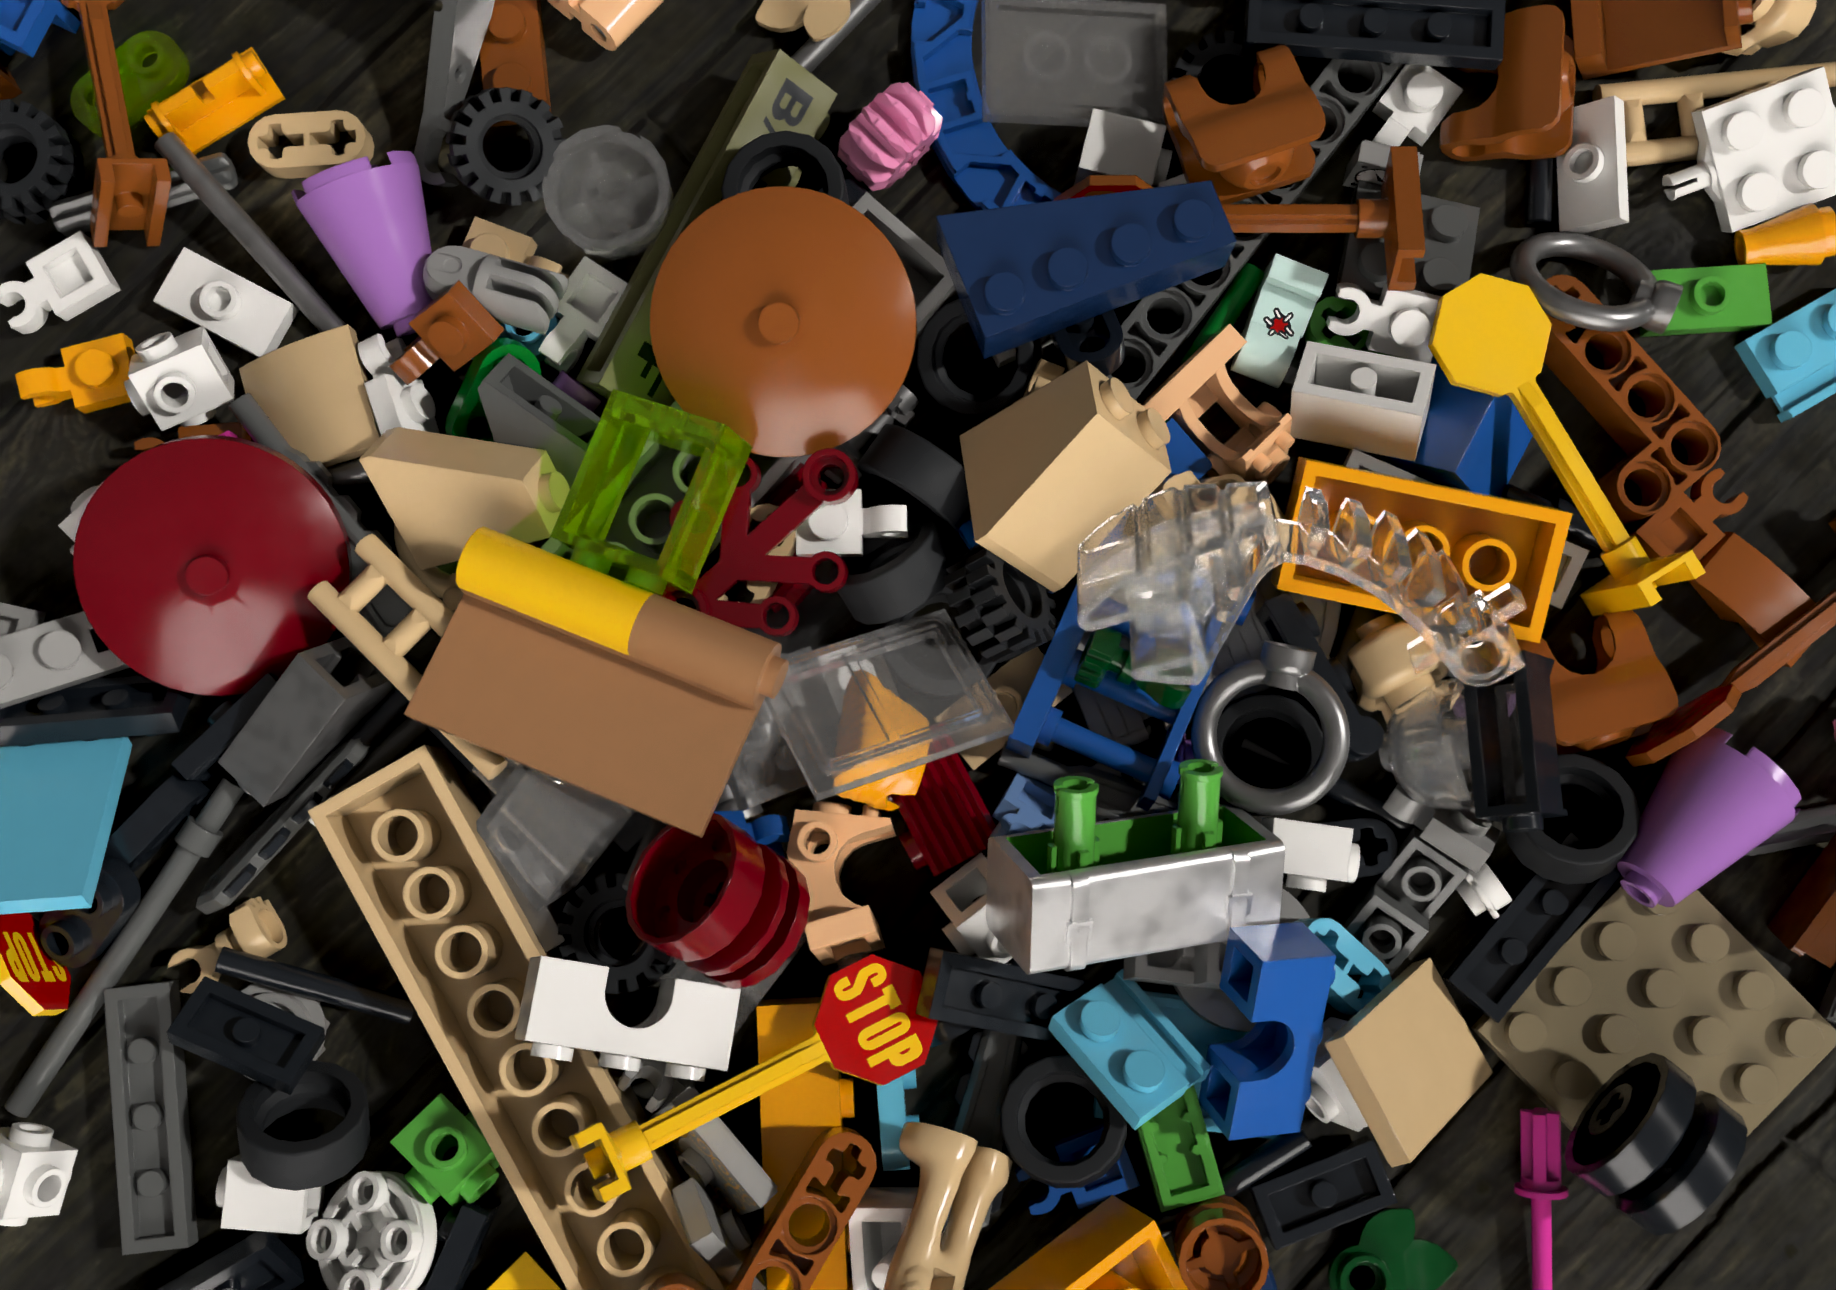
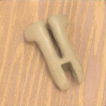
M906 1122L903 1125L899 1138L900 1151L920 1167V1181L911 1214L893 1254L883 1290H963L971 1256L991 1202L1005 1187L1009 1178L1012 1161L1007 1155L992 1148L977 1146L978 1141L974 1138L944 1127L921 1122ZM950 1208H951V1212H950V1216H949V1220H948L947 1226H946V1228H945V1230H944V1232H943V1235H942V1237H941V1234H942L944 1225H945V1223H946V1220H947V1218H948V1214H949V1211H950Z

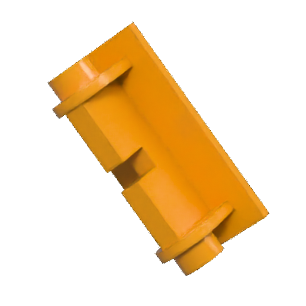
M250 47L240 54L237 51L232 53L231 56L233 58L164 101L160 103L158 101L152 102L150 104L151 109L146 111L147 114L144 115V119L158 138L168 132H174L195 155L285 100V97L255 50Z

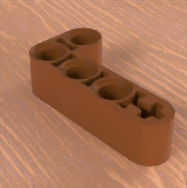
M1564 274L1555 275L1546 280L1558 290L1572 297L1603 305L1586 285L1576 277ZM1546 314L1552 327L1544 363L1627 454V456L1602 476L1598 481V485L1623 525L1632 524L1663 510L1713 467L1719 459L1721 452L1720 436L1711 423L1627 331L1607 332L1585 329L1565 323ZM1576 329L1580 334L1570 340L1567 334ZM1586 346L1592 347L1600 353L1604 363L1603 370L1597 369L1589 363L1585 355ZM1629 392L1636 394L1642 399L1645 404V417L1638 416L1632 411L1628 403ZM1672 439L1680 442L1686 449L1688 457L1686 465L1674 457L1671 450ZM1625 479L1632 480L1641 490L1642 500L1640 506L1635 505L1627 498L1624 491Z
M832 1127L817 1137L727 1290H752L755 1276L761 1270L774 1266L784 1269L789 1274L787 1290L810 1289L873 1180L877 1169L876 1154L871 1144L855 1130L847 1127ZM851 1143L854 1144L851 1155L858 1161V1164L852 1173L842 1169L836 1175L830 1187L841 1197L837 1204H833L821 1190L808 1185L812 1178L816 1177L825 1187L834 1170V1166L827 1159L828 1153L832 1148L843 1152ZM804 1204L820 1206L825 1212V1222L817 1235L801 1239L789 1232L791 1214L798 1207ZM680 1272L667 1273L657 1278L648 1288V1290H713L695 1278Z

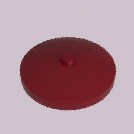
M201 435L174 439L158 444L136 455L107 477L92 496L81 517L75 537L73 571L77 593L88 621L104 644L122 662L139 674L166 687L187 693L224 696L246 693L267 673H272L280 678L298 653L327 643L336 627L309 601L308 594L314 586L322 581H328L341 593L352 581V557L347 531L338 510L322 486L307 471L288 457L262 444L230 436Z

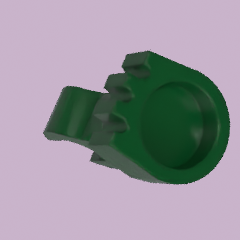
M1096 623L1080 657L1074 677L1075 681L1095 689L1100 685L1107 670L1117 674L1116 681L1125 685H1129L1132 680L1135 681L1141 690L1164 707L1178 709L1184 705L1192 691L1188 686L1196 674L1189 664L1173 657H1143L1144 650L1132 644L1128 649L1119 646L1122 633Z

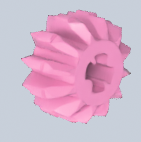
M908 82L891 84L883 93H878L871 103L862 108L857 118L849 123V129L840 137L838 157L848 166L846 169L859 183L863 181L872 191L890 188L896 180L902 179L907 171L917 165L918 160L930 150V145L939 137L943 117L933 108L934 103L921 90L918 92Z

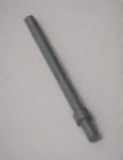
M223 776L196 817L188 816L174 837L178 845L4 1104L8 1112L21 1118H27L104 1004V989L116 986L200 858H209L223 837L220 828L244 794L236 780Z

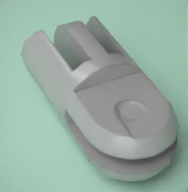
M448 245L433 251L424 262L422 274L425 288L433 300L459 280L497 322L546 335L550 320L554 317L559 301L563 298L568 286V280L563 274L456 245Z

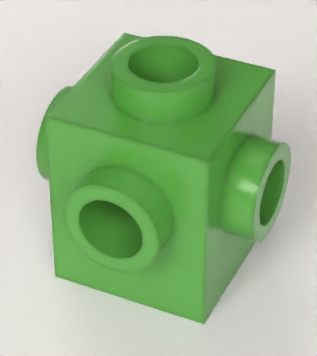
M442 1093L390 1141L413 1166L403 1177L430 1205L440 1195L454 1209L464 1200L471 1204L483 1196L499 1177V1173L495 1170L499 1163L471 1111L464 1117ZM457 1152L453 1158L448 1160L453 1153Z

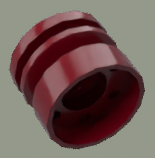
M713 813L702 838L670 825L660 830L643 850L630 876L625 903L628 924L639 939L668 956L684 961L689 968L703 973L705 977L715 983L737 989L753 986L775 973L792 954L807 924L810 895L806 877L792 862L783 856L777 855L768 846L756 843L750 834L722 815Z

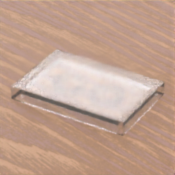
M982 0V122L1088 127L1092 110L1095 108L1166 125L1162 111L1163 84L1167 81L1166 4L1106 0Z

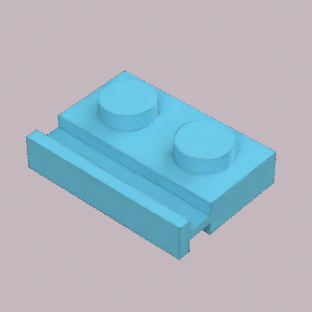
M1836 289L1734 346L1765 398L1771 397L1780 411L1777 417L1781 423L1836 393Z
M1123 968L1105 985L1099 984L1054 1014L1048 1030L1129 1125L1136 1130L1183 1096L1185 1091L1196 1082L1199 1084L1205 1080L1211 1066L1135 981L1123 980Z

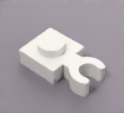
M79 231L25 262L34 278L25 283L8 281L1 284L0 303L10 307L20 300H25L23 312L11 318L8 323L16 331L22 334H30L39 330L45 324L51 310L58 317L69 321L121 291L97 247H93L92 239L82 231Z
M1384 283L1378 301L1369 299L1366 292L1356 284H1337L1336 293L1338 297L1354 300L1357 303V309L1351 317L1346 319L1328 316L1326 320L1328 329L1342 336L1354 335L1363 329L1368 330L1369 334L1365 343L1368 350L1431 363L1433 354L1428 347L1438 300L1442 296L1417 290L1388 291L1387 283Z
M377 333L358 343L360 359L368 372L373 376V379L364 383L381 436L386 430L396 427L440 433L434 417L436 413L435 404L430 393L425 389L423 381L416 379L409 385H406L389 367L393 361L405 353L406 344L403 339L396 338L385 344L383 335Z

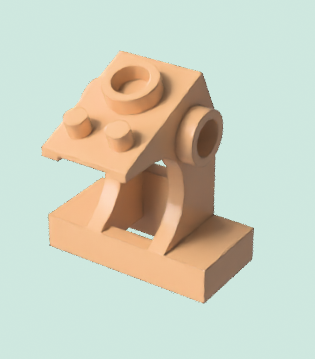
M1228 324L1214 333L1160 384L1141 405L1146 409H1155L1164 421L1173 418L1211 461L1212 467L1206 473L1209 478L1236 474L1241 476L1245 482H1260L1266 486L1281 474L1290 460L1287 454L1289 448L1295 442V438L1290 435L1292 417L1289 413L1282 415L1278 409L1267 402H1262L1257 408L1254 407L1232 383L1225 363L1247 341L1231 324ZM1215 402L1240 427L1224 444L1218 441L1198 419Z
M836 802L813 803L812 811L795 809L786 853L788 860L806 877L810 905L805 933L810 951L824 966L885 948L879 924L869 905L860 906L854 904L843 895L841 890L840 873L844 862L853 851L867 844L896 836L891 819L881 817L882 813L878 809L867 804L863 805L862 815L851 814V806ZM829 844L824 852L814 854L820 845Z

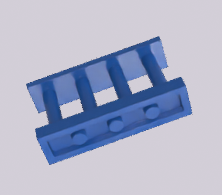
M1131 515L1085 564L1055 631V635L1051 640L1011 730L1006 748L1029 759L1036 742L1048 747L1051 741L1145 783L1136 807L1148 811L1156 802L1158 796L1169 800L1180 778L1178 773L1180 762L1173 759L1231 622L1239 626L1243 625L1257 591L1247 587L1254 568L1246 571H1237L1230 585L1227 586L1136 547L1138 540L1127 536L1135 518L1134 515ZM1127 570L1218 609L1219 611L1205 643L1113 604L1112 600L1114 597L1103 592L1111 572L1113 571L1123 576ZM1096 623L1102 624L1122 633V636L1194 666L1196 674L1188 686L1192 691L1184 705L1178 709L1164 707L1141 690L1135 681L1132 680L1129 685H1125L1116 681L1117 674L1107 670L1100 685L1095 689L1075 681V673L1083 652L1078 649V646L1086 628L1088 627L1093 630ZM1063 684L1074 689L1075 685L1079 684L1170 724L1156 759L1061 718L1064 711L1052 707L1061 685Z

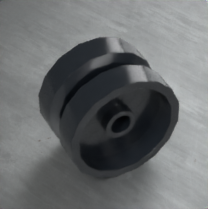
M1650 1053L1635 1058L1626 1064L1598 1089L1581 1112L1569 1136L1564 1157L1568 1171L1597 1193L1605 1197L1613 1195L1618 1210L1644 1230L1658 1236L1674 1233L1691 1223L1718 1198L1734 1176L1744 1154L1748 1129L1743 1117L1714 1094L1705 1091L1697 1092L1691 1076L1665 1056Z

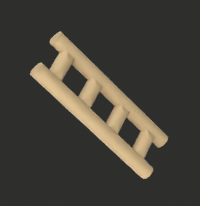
M1836 61L1599 84L1594 87L1592 99L1597 101L1610 96H1616L1624 101L1627 167L1697 160L1699 141L1691 112L1704 108L1703 100L1735 97L1817 67L1825 68L1829 87H1836ZM1676 102L1681 136L1647 140L1643 106Z
M369 534L361 539L355 547V553L368 566L341 593L328 581H322L312 588L308 594V599L410 701L422 675L404 656L431 629L442 638L454 612L375 534ZM388 584L413 610L384 638L359 612ZM440 731L487 780L498 776L507 766L508 761L503 756Z

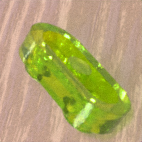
M143 31L137 33L115 50L130 131L145 120L144 115L147 114V110L151 109L150 104L152 102L158 101L160 103L182 90L189 78L190 64L186 54L172 38L162 32ZM154 53L157 54V59L153 65L142 67L143 61L148 56ZM89 71L78 80L72 90L71 108L75 117L85 127L102 137Z

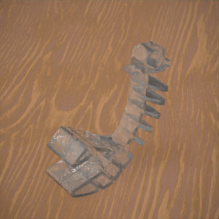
M1267 481L1226 483L1224 490L1220 489L1216 484L1184 485L1182 490L1170 487L1143 498L1141 506L1131 504L1114 514L1098 526L1078 546L1077 622L1080 628L1085 631H1095L1129 621L1131 676L1135 680L1176 685H1199L1213 664L1257 584L1270 570L1284 562L1306 565L1341 577L1372 593L1398 613L1421 635L1407 644L1416 675L1442 660L1461 682L1474 687L1497 683L1526 666L1514 631L1506 622L1527 608L1520 589L1510 583H1506L1485 596L1481 589L1468 596L1467 589L1451 558L1443 549L1436 553L1426 534L1415 527L1406 537L1397 516L1386 510H1383L1376 519L1371 530L1370 520L1361 502L1345 497L1339 508L1333 530L1330 531L1328 504L1320 489L1305 487L1298 520L1290 521L1276 518ZM1476 641H1483V642L1478 643V644H1476V645H1469V644L1474 643V642H1476Z

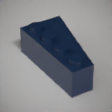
M1211 180L936 216L938 247L984 359L1225 267L1237 242Z

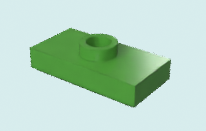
M1766 263L1650 270L1657 281L1667 280L1682 285L1683 292L1664 333L1661 335L1639 326L1640 337L1763 330L1773 324Z
M1192 1085L1185 1091L1183 1096L1136 1129L1157 1205L1161 1213L1225 1195L1194 1085Z

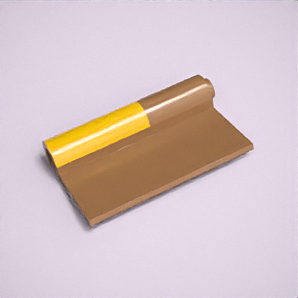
M484 526L478 528L465 544L456 569V583L464 594L404 715L702 838L765 697L774 699L783 685L789 661L780 658L782 645Z

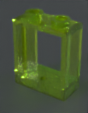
M613 389L550 537L574 550L570 558L573 562L608 575L611 566L628 571L624 579L625 582L659 596L663 595L666 586L692 594L753 447L725 424ZM647 440L701 458L658 560L604 541Z

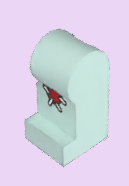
M1276 253L1264 271V277L1258 287L1241 335L1247 343L1235 353L1230 370L1274 388H1279L1294 357L1298 342L1305 333L1315 304L1321 297L1329 274Z

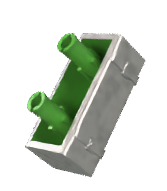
M1189 759L1179 764L1178 810L1096 822V800L1099 784L1095 783V780L1084 776L1061 777L1055 780L1053 784V791L1055 792L1054 828L996 836L988 839L987 926L1027 975L1064 969L1068 972L1084 969L1088 964L1215 942L1227 944L1230 927L1280 923L1285 847L1282 840L1244 810L1230 803L1219 804L1223 767L1218 766V763L1215 761Z

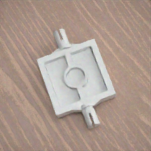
M1811 68L1691 112L1699 141L1697 165L1664 175L1662 178L1663 186H1674L1664 190L1667 198L1671 201L1704 188L1715 204L1721 232L1729 233L1780 216L1809 203H1815L1835 196L1836 107L1833 105L1825 68Z

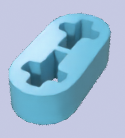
M1301 918L1294 921L1302 922L1316 936H1319L1318 938L1336 955L1335 980L1330 986L1327 1003L1344 1015H1356L1392 982L1390 973L1385 965L1338 922L1331 918ZM1348 975H1361L1358 984ZM1361 989L1364 992L1362 998H1357Z

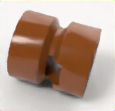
M1226 1195L1183 1206L1175 1217L1172 1240L1181 1278L1189 1290H1260L1266 1282L1269 1261L1264 1241L1247 1208L1233 1197Z

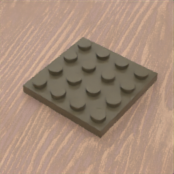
M1623 876L1610 887L1499 1023L1494 1022L1483 1014L1470 1027L1551 1111H1559L1561 1113V1121L1571 1132L1581 1112L1594 1094L1616 1071L1635 1058L1655 1053L1665 1056L1691 1076L1697 1092L1705 1091L1714 1094L1743 1117L1748 1129V1136L1836 1046V1029L1698 890L1673 907L1657 904L1654 908H1650L1637 902L1622 888L1620 881L1624 878Z

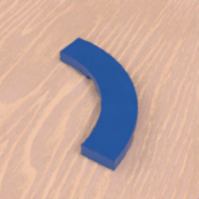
M915 0L911 26L913 84L918 92L921 90L934 103L933 108L943 117L939 137L931 145L950 179L977 211L1054 201V198L1062 193L1037 177L1016 157L1011 149L1008 150L990 122V116L980 94L972 58V32L979 0Z

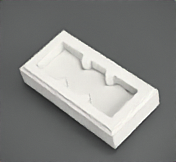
M1610 96L1574 107L1571 147L1565 154L1557 157L1560 232L1584 234L1629 223L1624 101L1616 96Z
M185 247L182 249L153 299L161 307L199 327L204 326L205 330L258 358L279 347L300 310L291 302Z

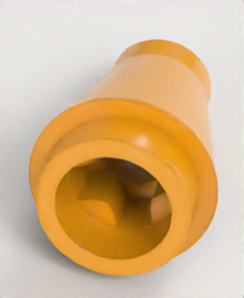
M1809 203L1752 228L1738 230L1734 235L1736 260L1739 265L1764 263L1766 265H1821L1824 258L1836 255V214L1830 206L1817 208L1815 204Z

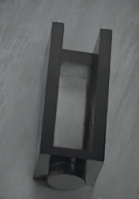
M1526 650L1512 652L1513 662L1494 665L1474 658L1461 660L1475 816L1477 819L1501 822L1502 832L1504 833L1544 830V818L1568 816L1567 809H1563L1550 686V674L1555 660Z

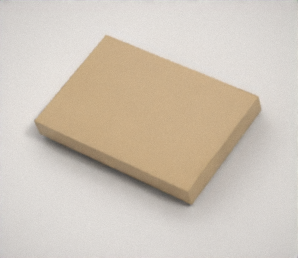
M1430 957L1408 966L1325 1042L1326 1049L1391 1168L1411 1163L1493 1073Z

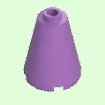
M411 151L387 152L391 164L380 167L371 165L368 156L336 165L308 177L301 182L304 191L293 189L291 192L295 204L380 330L394 328L397 337L416 333L408 323L420 310L431 303L433 299L425 288L422 276L424 262L432 254L420 169L415 155Z
M1713 727L1699 739L1673 752L1640 817L1637 837L1617 864L1619 872L1624 877L1620 881L1622 888L1637 902L1650 908H1654L1657 904L1665 907H1673L1794 820L1801 810L1794 807L1802 798L1798 788L1789 776L1767 755L1754 746L1744 755L1726 745L1733 735L1719 728Z

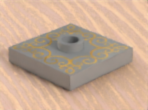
M689 1086L663 1104L648 1120L700 1094L694 1087L691 1088ZM719 1117L666 1143L676 1155L680 1165L689 1177H693L725 1212L733 1208L739 1216L762 1208L778 1192L776 1189L777 1185Z

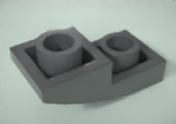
M1415 827L1397 848V856L1392 865L1385 872L1375 877L1343 925L1350 934L1385 965L1390 976L1429 932V920L1469 874L1467 867L1420 838L1422 832Z

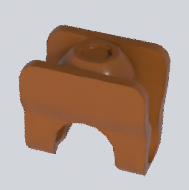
M1546 4L1521 8L1506 13L1503 61L1495 70L1456 68L1466 73H1492L1498 76V81L1489 99L1481 105L1466 111L1452 113L1441 123L1439 148L1443 154L1459 161H1482L1502 158L1523 160L1547 159L1561 156L1571 147L1576 61L1574 41L1568 35H1565L1563 12L1557 6Z
M1277 45L1256 52L1257 61L1253 68V90L1256 97L1246 103L1228 105L1215 101L1206 94L1198 79L1191 75L1166 81L1163 84V118L1177 151L1187 183L1211 180L1221 204H1231L1305 180L1310 177L1316 163L1315 154L1310 142L1315 141L1322 135L1326 124L1325 114L1316 95L1305 82L1292 52L1285 45Z
M1633 610L1616 613L1604 612L1594 622L1592 641L1598 663L1595 674L1581 675L1564 668L1557 662L1543 638H1541L1540 643L1509 638L1504 643L1502 664L1512 663V652L1522 650L1555 660L1550 674V686L1558 755L1579 754L1599 750L1640 737L1648 733L1655 722L1663 721L1676 712L1678 696L1672 681L1657 658L1640 617Z

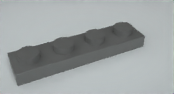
M179 980L104 989L122 1255L189 1248L198 1242L185 1055L183 1048L169 1043L167 1030L181 1011Z

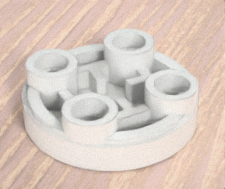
M362 1171L356 1173L333 1195L324 1211L322 1219L315 1221L309 1228L306 1237V1248L309 1255L313 1259L318 1260L321 1275L329 1290H418L425 1280L436 1251V1217L432 1204L430 1205L403 1177L405 1174L391 1171Z

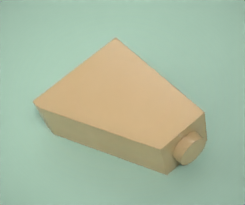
M396 427L386 430L359 458L360 463L420 570L459 561L468 539L482 526L525 543L550 538L574 507L571 501L570 488L565 477L556 471L547 451L542 449Z

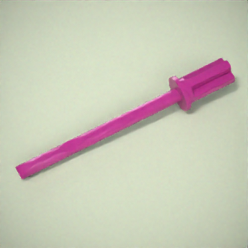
M1535 1107L1534 1110L1520 1109V1182L1514 1184V1192L1519 1196L1531 1199L1532 1290H1552L1551 1200H1561L1569 1196V1189L1562 1185L1561 1113L1559 1111H1548V1108Z

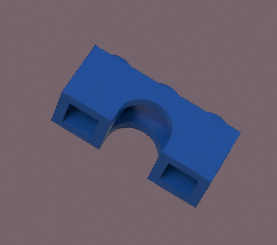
M1302 922L1230 927L1219 987L1251 1023H1257L1248 1034L1239 1040L1230 1043L1208 1045L1206 1061L1210 1064L1211 1069L1206 1079L1201 1083L1198 1099L1199 1104L1229 1141L1296 1133L1301 1130L1305 1106L1311 1096V1076L1317 1047L1323 1038V1018L1329 989L1335 980L1336 955Z

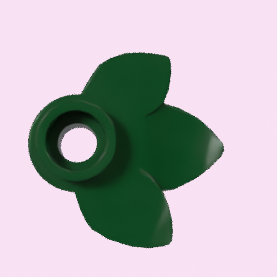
M1389 1208L1372 1215L1365 1221L1357 1242L1344 1246L1333 1256L1328 1267L1327 1278L1330 1290H1436L1453 1275L1458 1268V1263L1447 1251L1434 1242L1422 1238H1414L1415 1218L1410 1208ZM1359 1265L1368 1266L1369 1278L1367 1282L1361 1286L1351 1285L1349 1276L1352 1269Z

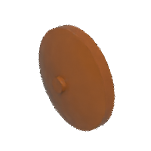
M772 186L738 193L720 201L694 219L679 235L662 262L655 281L650 308V334L654 356L664 383L682 410L698 426L725 444L742 451L770 457H798L812 455L821 449L834 448L847 442L873 424L884 413L903 385L911 365L917 335V312L911 282L903 262L886 236L867 217L845 202L825 193L791 186Z

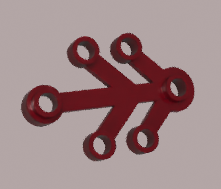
M826 448L816 451L804 464L802 471L803 485L749 533L751 494L760 485L761 471L758 465L747 455L733 454L722 461L718 470L719 481L724 487L720 560L700 578V539L705 537L711 530L713 517L709 508L696 499L685 498L678 501L672 507L669 514L670 525L675 531L672 581L660 587L656 594L677 603L691 600L697 611L740 628L761 629L774 637H784L791 634L798 625L799 613L796 606L784 597L771 596L763 600L761 604L718 599L738 581L811 584L815 589L824 593H833L841 589L847 581L848 569L845 562L833 552L822 551L812 557L774 556L768 554L823 504L838 505L847 501L854 494L858 485V472L854 463L845 453L837 449ZM738 464H746L751 471L748 482L739 487L731 485L729 481L731 469ZM838 468L844 474L842 485L833 491L823 489L821 486L822 474L827 469ZM689 508H698L702 516L700 525L695 530L685 531L680 522L682 514ZM826 560L836 562L839 572L835 581L830 584L819 583L815 576L817 566ZM774 605H784L789 612L788 622L782 628H771L766 619L768 610Z

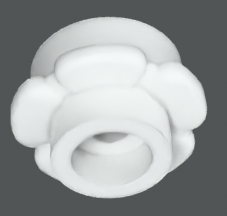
M1485 862L1477 874L1468 869L1469 874L1456 890L1475 916L1487 910L1493 919H1498L1500 916L1497 911L1513 900Z

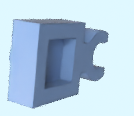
M1016 773L991 816L998 820L999 823L990 837L1054 828L1055 792L1053 788Z

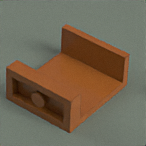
M1571 0L1575 61L1583 80L1742 48L1741 25L1754 22L1752 0Z

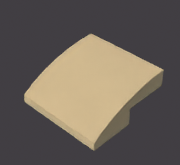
M348 324L285 345L239 368L245 394L250 393L290 447L304 453L310 461H321L326 468L361 457L381 437L364 383L369 381V378L359 356L357 334Z

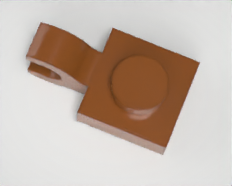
M458 280L420 310L408 323L419 337L406 346L404 349L405 353L393 361L389 367L406 385H409L421 376L439 358L455 372L495 342L504 331V328Z

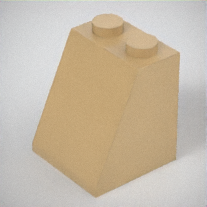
M1087 360L959 436L975 542L1053 593L1065 587L1172 472L1166 444L1170 442V433L1162 416L1153 408H1144L1130 396L1128 390L1119 379L1115 377L1109 379Z

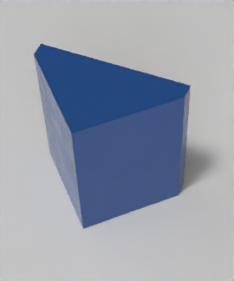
M1433 356L1431 364H1437L1429 411L1415 462L1379 455L1378 458L1434 484L1501 497L1533 435L1509 396L1495 397L1451 385Z

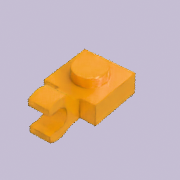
M119 333L61 348L64 367H39L15 374L20 398L23 400L33 398L35 407L51 406L73 398L75 408L86 414L131 402L124 381L129 379L128 371L131 356L135 354L132 339L124 333Z

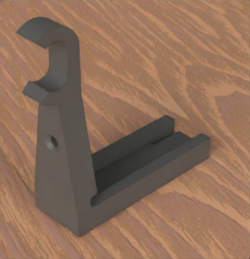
M438 0L442 2L443 8L441 11L434 10L424 106L414 151L420 169L421 180L427 184L442 187H455L459 185L454 174L444 173L439 170L438 159L442 140L446 135V131L450 132L453 122L450 119L454 111H459L463 106L462 102L465 100L492 16L495 0Z

